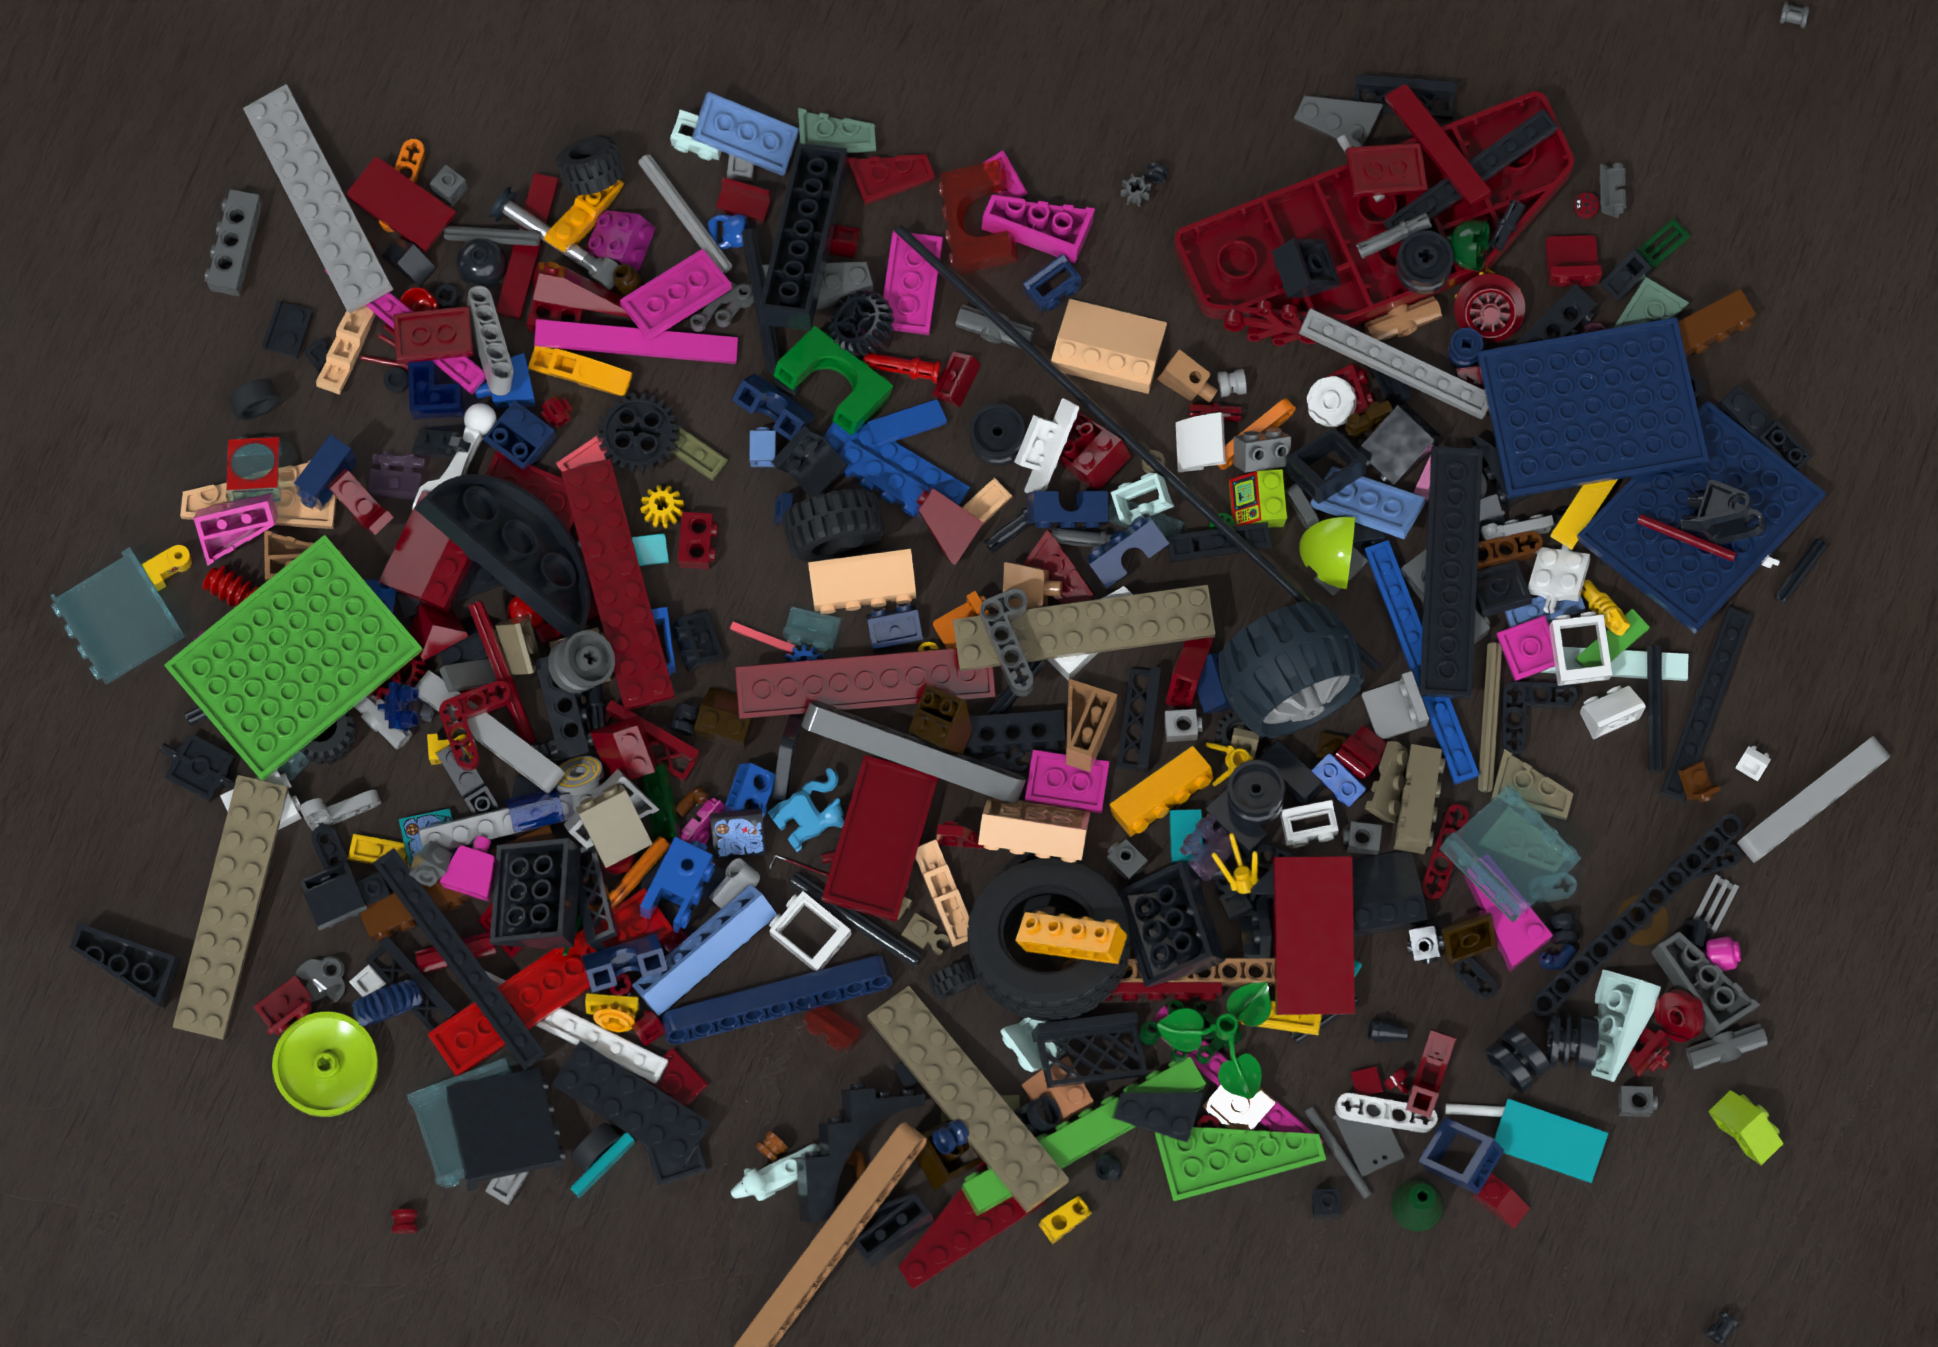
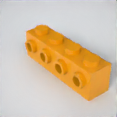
M1191 746L1110 803L1112 815L1130 837L1136 833H1141L1147 829L1151 822L1166 816L1171 808L1186 802L1195 791L1207 787L1211 780L1214 779L1212 769L1194 746Z
M1036 911V913L1025 912L1016 941L1026 952L1118 964L1127 934L1120 928L1117 922L1111 920L1098 922L1088 917L1074 919L1065 914L1051 916L1045 912Z

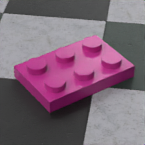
M1033 750L1025 802L1102 813L1109 761L1095 760L1091 772L1066 765V755Z

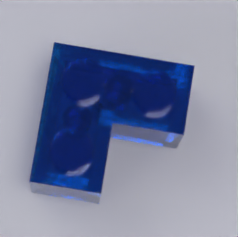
M434 361L408 362L409 404L413 420L464 417L463 391L460 383L437 385V369Z

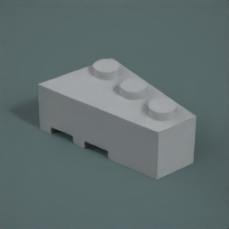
M619 769L591 796L596 798L603 794V790L607 787L622 784L639 818L659 811L655 803ZM576 811L564 823V826L587 849L593 846V843Z

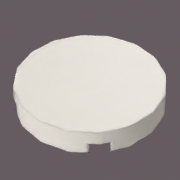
M1336 376L1318 380L1310 388L1307 395L1309 415L1315 422L1326 427H1338L1345 424L1347 418L1356 409L1357 396L1354 388L1348 381Z

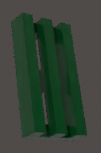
M1673 218L1637 250L1653 266L1652 270H1654L1688 241L1690 235ZM1672 227L1676 229L1649 254L1646 252L1650 246ZM1679 234L1682 235V237L1679 240H1677L1671 247H1669L1664 253H1662L1656 260L1653 259V257L1657 253H1659Z

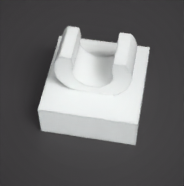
M1748 746L1736 769L1758 781L1771 759L1768 758V753L1763 755L1756 751V746Z

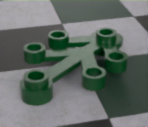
M1171 1000L1167 1007V1013L1170 1015L1175 1011L1171 1007L1184 1009L1183 1003L1179 1000ZM1197 1001L1194 1004L1193 1010L1198 1012L1209 1026L1212 1024L1216 1025L1218 1019L1209 1012V1005L1205 1001ZM1197 1008H1202L1205 1011L1201 1012ZM1148 1021L1142 1025L1139 1037L1143 1043L1153 1045L1162 1037L1158 1030L1157 1022ZM1238 1027L1233 1037L1234 1046L1238 1044L1241 1038V1032ZM1215 1031L1207 1035H1201L1202 1041L1204 1039L1214 1040L1209 1046H1201L1198 1049L1196 1058L1202 1064L1209 1063L1213 1055L1222 1047L1229 1048L1228 1040L1220 1039ZM1173 1048L1170 1056L1174 1062L1182 1063L1190 1052H1182ZM1175 1052H1181L1183 1056H1178ZM1201 1053H1206L1209 1057H1204Z

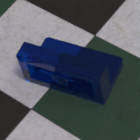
M556 788L550 794L545 791H539L505 800L514 833L565 821L560 796Z

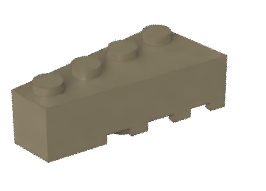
M1411 744L1394 849L1425 854L1427 846H1432L1434 832L1430 831L1431 823L1436 821L1438 807H1434L1435 797L1439 798L1442 784L1437 782L1438 774H1443L1445 758H1441L1442 749Z

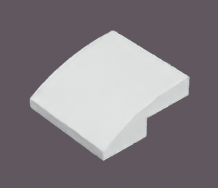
M1221 412L1196 416L1176 422L1178 472L1203 470L1204 466L1226 464L1224 417Z

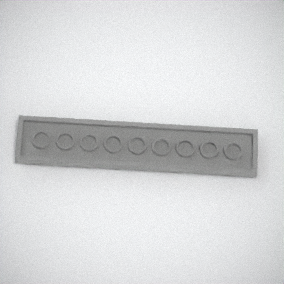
M286 84L244 107L243 109L349 314L394 290L288 85Z

